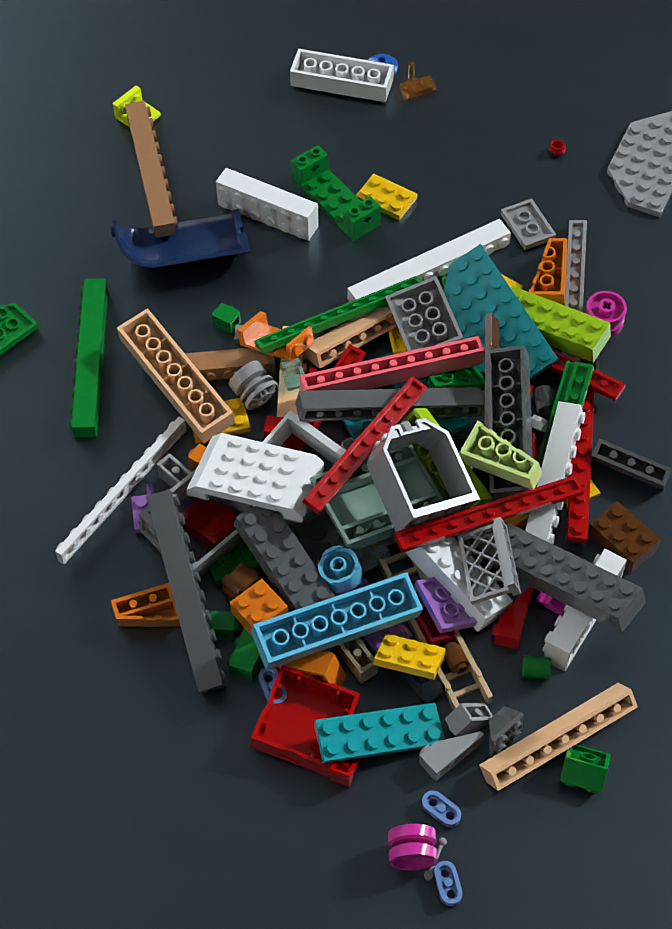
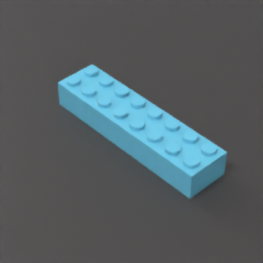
M406 572L253 625L251 634L264 667L268 670L417 618L423 608Z

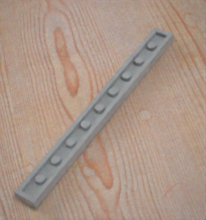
M569 220L565 306L583 312L587 220ZM562 351V354L580 362L581 358Z

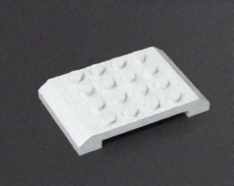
M219 433L212 436L188 485L187 495L205 500L208 495L283 512L284 519L302 523L308 507L302 501L314 488L309 479L323 472L324 462L314 454Z

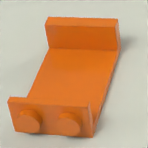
M260 311L242 325L237 332L241 346L260 351L255 346L254 340L281 329L269 326L266 313ZM308 326L286 346L266 354L292 362L314 343L312 327Z

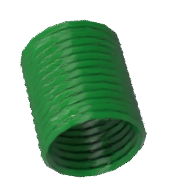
M524 655L522 677L544 678V680L550 678L551 658Z

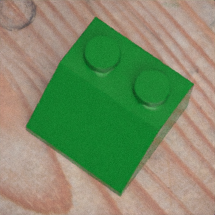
M577 744L567 749L559 781L564 782L565 785L570 787L578 786L585 788L586 791L591 793H602L611 754Z

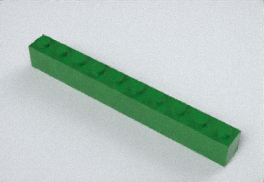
M106 278L84 279V286H81V297H83V300L79 302V308L82 312L78 315V324L80 325V329H77L79 343L76 344L78 358L74 359L76 373H73V384H75V388H72L74 404L70 405L72 419H69V430L73 431L74 438L97 437L108 298Z

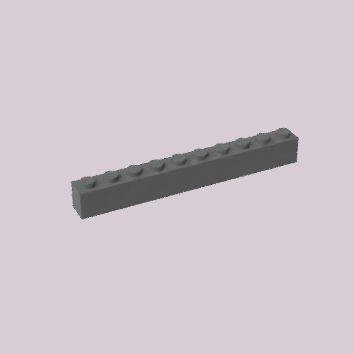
M480 387L427 388L402 419L414 408H427L434 418L481 417L485 409V399ZM400 389L299 391L295 405L299 421L374 420Z
M170 489L146 496L198 692L203 694L226 687L227 675L225 669H221L219 661L222 660L220 650L215 648L214 641L217 639L214 629H210L209 626L211 616L209 610H205L203 604L206 598L203 590L199 589L198 583L201 580L198 571H195L193 567L195 557L192 551L189 552L187 545L190 544L188 533L183 530L182 525L185 524V520L177 508L180 505L178 496Z

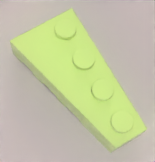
M479 421L476 422L459 452L464 464L534 490L543 474L539 462L520 449H516L510 442L503 440Z

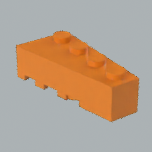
M549 238L542 261L539 263L537 274L533 279L532 287L529 289L530 293L564 306L568 253L567 238Z

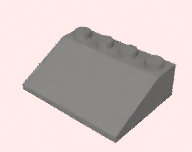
M437 276L385 296L408 351L464 339Z

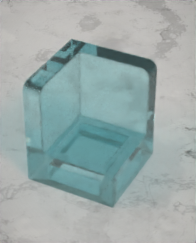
M299 358L294 359L292 362H281V372L287 390L298 389L300 375H304Z

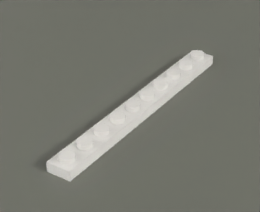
M178 417L169 424L168 429L157 437L156 442L145 450L144 455L133 463L132 468L121 476L119 482L109 489L107 495L102 500L96 503L95 508L90 514L85 515L78 527L72 529L67 539L57 546L55 552L59 562L65 564L186 432V424L183 418Z

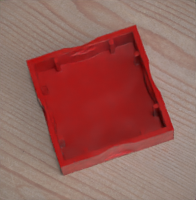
M281 665L271 689L270 699L261 712L251 736L250 747L329 777V769L333 762L322 763L314 721L353 715L359 702L360 693L333 683L317 680L309 674ZM284 686L287 691V697L282 703L275 704L274 700H278L283 696L282 687Z

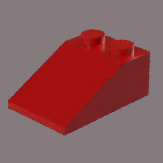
M208 497L206 500L198 498L182 512L185 524L182 525L183 529L210 551L236 530L234 522L238 515L227 506Z

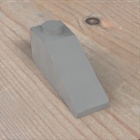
M480 731L437 741L431 746L427 745L419 753V764L437 781L483 743L484 734Z

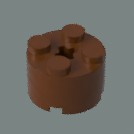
M242 562L230 575L227 574L223 577L221 581L223 585L222 594L231 602L259 580L263 579L267 584L268 580L250 565Z

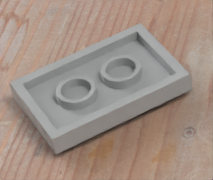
M532 198L501 209V216L524 250L548 242L549 238H556V233Z

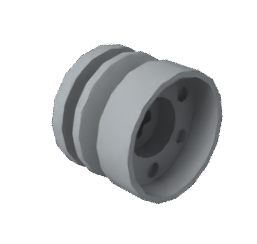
M258 360L249 362L241 367L229 381V387L237 396H241L240 400L242 403H245V407L248 410L257 409L274 396L279 388V385L273 380L272 376L266 375L267 370Z

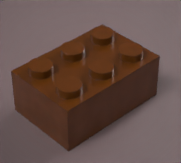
M618 501L591 522L588 530V537L599 547L626 559L624 569L630 574L658 551L661 538Z

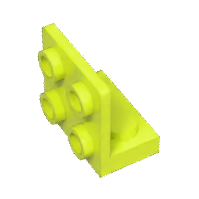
M134 86L112 103L115 118L129 128L125 104L143 101L140 87ZM146 103V107H150L151 111L149 119L152 118L155 121L161 116V113Z

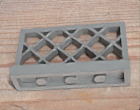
M501 517L493 519V524L458 535L469 599L472 605L508 593H512L513 596L521 594L508 529ZM493 531V536L489 541L483 539L486 533ZM475 539L471 547L466 546L464 540ZM480 542L487 544L482 552L475 550ZM491 547L497 549L493 557L486 555ZM472 553L478 555L473 564L468 562ZM483 558L489 560L485 569L478 566ZM494 563L500 565V569L496 574L490 572ZM475 570L482 572L477 580L471 578ZM486 575L493 577L488 586L481 583ZM498 580L502 581L504 588L493 589ZM479 586L485 589L482 595L475 597L474 592Z

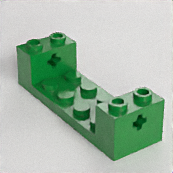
M319 145L290 160L291 179L315 203H318V206L353 241L381 225V206L371 196L361 201L329 170L328 154Z

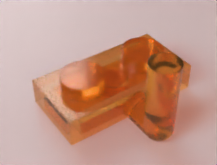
M410 62L408 65V78L410 81L400 84V90L405 99L436 91V84L430 75L416 79L415 63Z

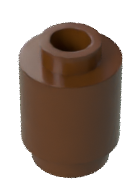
M456 642L446 644L443 647L446 648L444 660L450 671L457 674L465 672L469 661L461 646L457 645Z

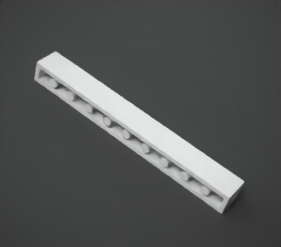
M500 219L348 287V300L351 302L414 276L424 281L434 276L446 275L451 263L479 244L483 246L488 255L500 248H505L510 244L511 232Z

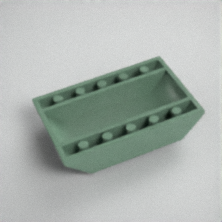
M412 445L388 451L414 510L444 501ZM369 457L325 506L345 545L354 549H360L390 538L396 532L366 466ZM327 472L310 477L309 480L313 487L316 486Z

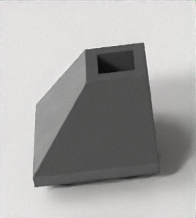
M504 706L489 719L488 756L490 758L507 748L506 745L510 741L515 742L520 737L524 718L522 712Z

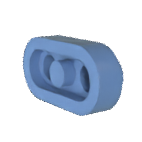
M264 668L259 673V684L267 702L270 699L271 689L278 675V671L275 668L268 670ZM267 678L273 679L271 682L266 681ZM284 686L282 687L283 696L278 700H274L275 704L282 703L286 699L287 691Z
M428 791L424 794L422 807L425 812L445 827L451 828L459 824L461 811L458 806L437 791ZM435 802L437 805L432 807L429 803ZM452 815L454 818L452 820H449L446 818V816Z
M441 861L434 869V878L442 903L446 906H456L462 899V888L458 874L451 862ZM447 872L449 876L443 877L441 873ZM453 893L455 897L452 899L448 898L447 894Z

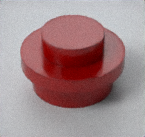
M553 140L549 145V152L551 154L562 155L565 153L566 146L563 141Z

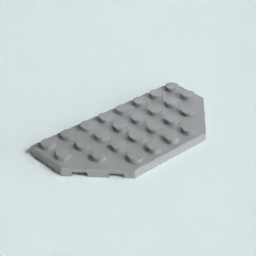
M672 111L631 122L607 169V174L609 177H612L614 185L619 194H622L627 207L657 217H661L672 194Z

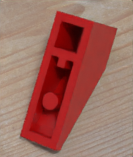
M528 587L500 616L498 624L494 623L491 634L495 636L494 644L518 649L532 595V587Z

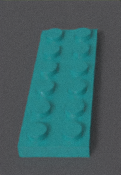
M436 703L314 721L323 764L422 749L427 745L431 746L437 741L445 740Z

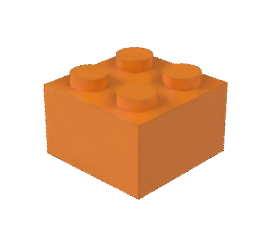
M263 579L256 582L230 602L231 614L250 634L254 624L288 613V606Z

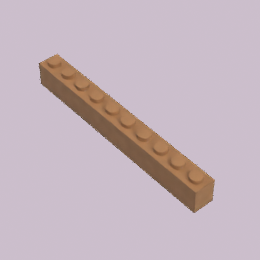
M145 100L125 104L127 118L155 238L175 235V227H178L177 217H173L175 209L174 205L170 204V201H172L171 192L166 190L169 189L167 178L164 179L166 176L164 166L161 167V164H163L162 156L157 153L160 152L159 143L155 142L157 140L156 131L152 130L154 128L153 119H149L151 117L150 107H146Z

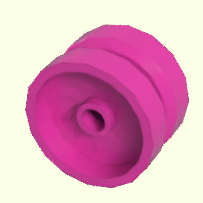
M600 291L590 296L585 313L610 322L612 337L617 335L623 328L627 304L617 293Z
M405 824L390 829L388 831V846L392 849L389 850V865L393 868L407 871L427 869L436 865L438 861L437 849L434 847L436 844V830L431 826L423 824Z

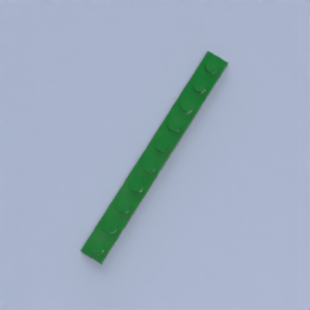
M414 276L258 338L254 340L255 346L263 354L270 353L277 348L286 346L308 326L312 327L313 334L320 333L324 329L337 326L339 323L352 320L359 315L370 313L379 307H385L388 304L385 296L422 282V280Z

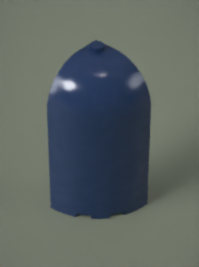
M239 209L232 210L230 214L178 222V227H175V235L155 238L153 226L122 228L114 220V226L110 227L112 237H116L117 244L123 255L135 265L143 268H161L250 252L247 234L242 230L243 224Z

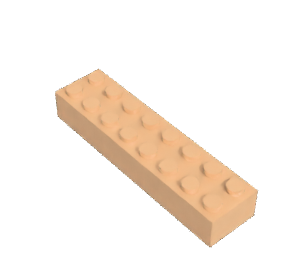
M148 308L117 327L120 340L203 443L235 423L231 409Z

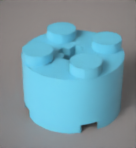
M338 545L327 549L322 554V558L318 563V570L321 577L334 593L348 592L362 582L363 570L352 549Z

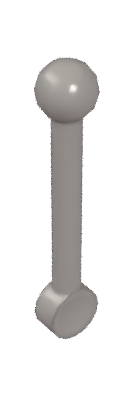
M440 838L438 841L437 859L443 846L447 844L445 838ZM435 865L424 873V878L427 881L432 880V872Z

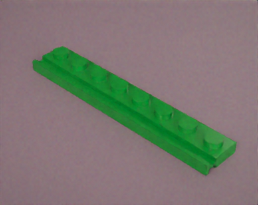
M567 360L538 455L540 468L543 464L558 401L580 404L583 408L594 365L580 362L572 363Z

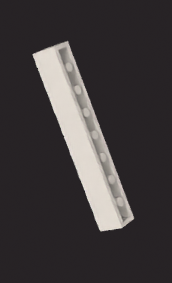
M558 401L541 467L543 474L537 483V487L571 475V460L575 458L577 452L576 440L579 441L581 436L580 424H583L585 420V412L582 411L580 404ZM564 501L531 511L525 531L554 544L555 534L553 532L554 528H557L559 525L558 512L562 510Z

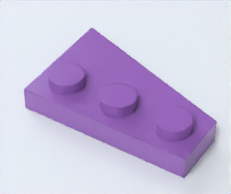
M435 577L416 581L415 587L440 634L476 626L478 621L473 616L470 618L464 612L465 608L461 604H457L450 597L451 593Z

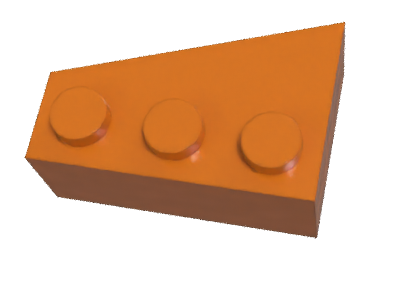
M169 583L111 600L118 626L181 627Z
M327 650L282 664L309 674L317 680L333 683L341 687L347 676L335 654ZM281 665L274 667L278 671V673L281 668Z

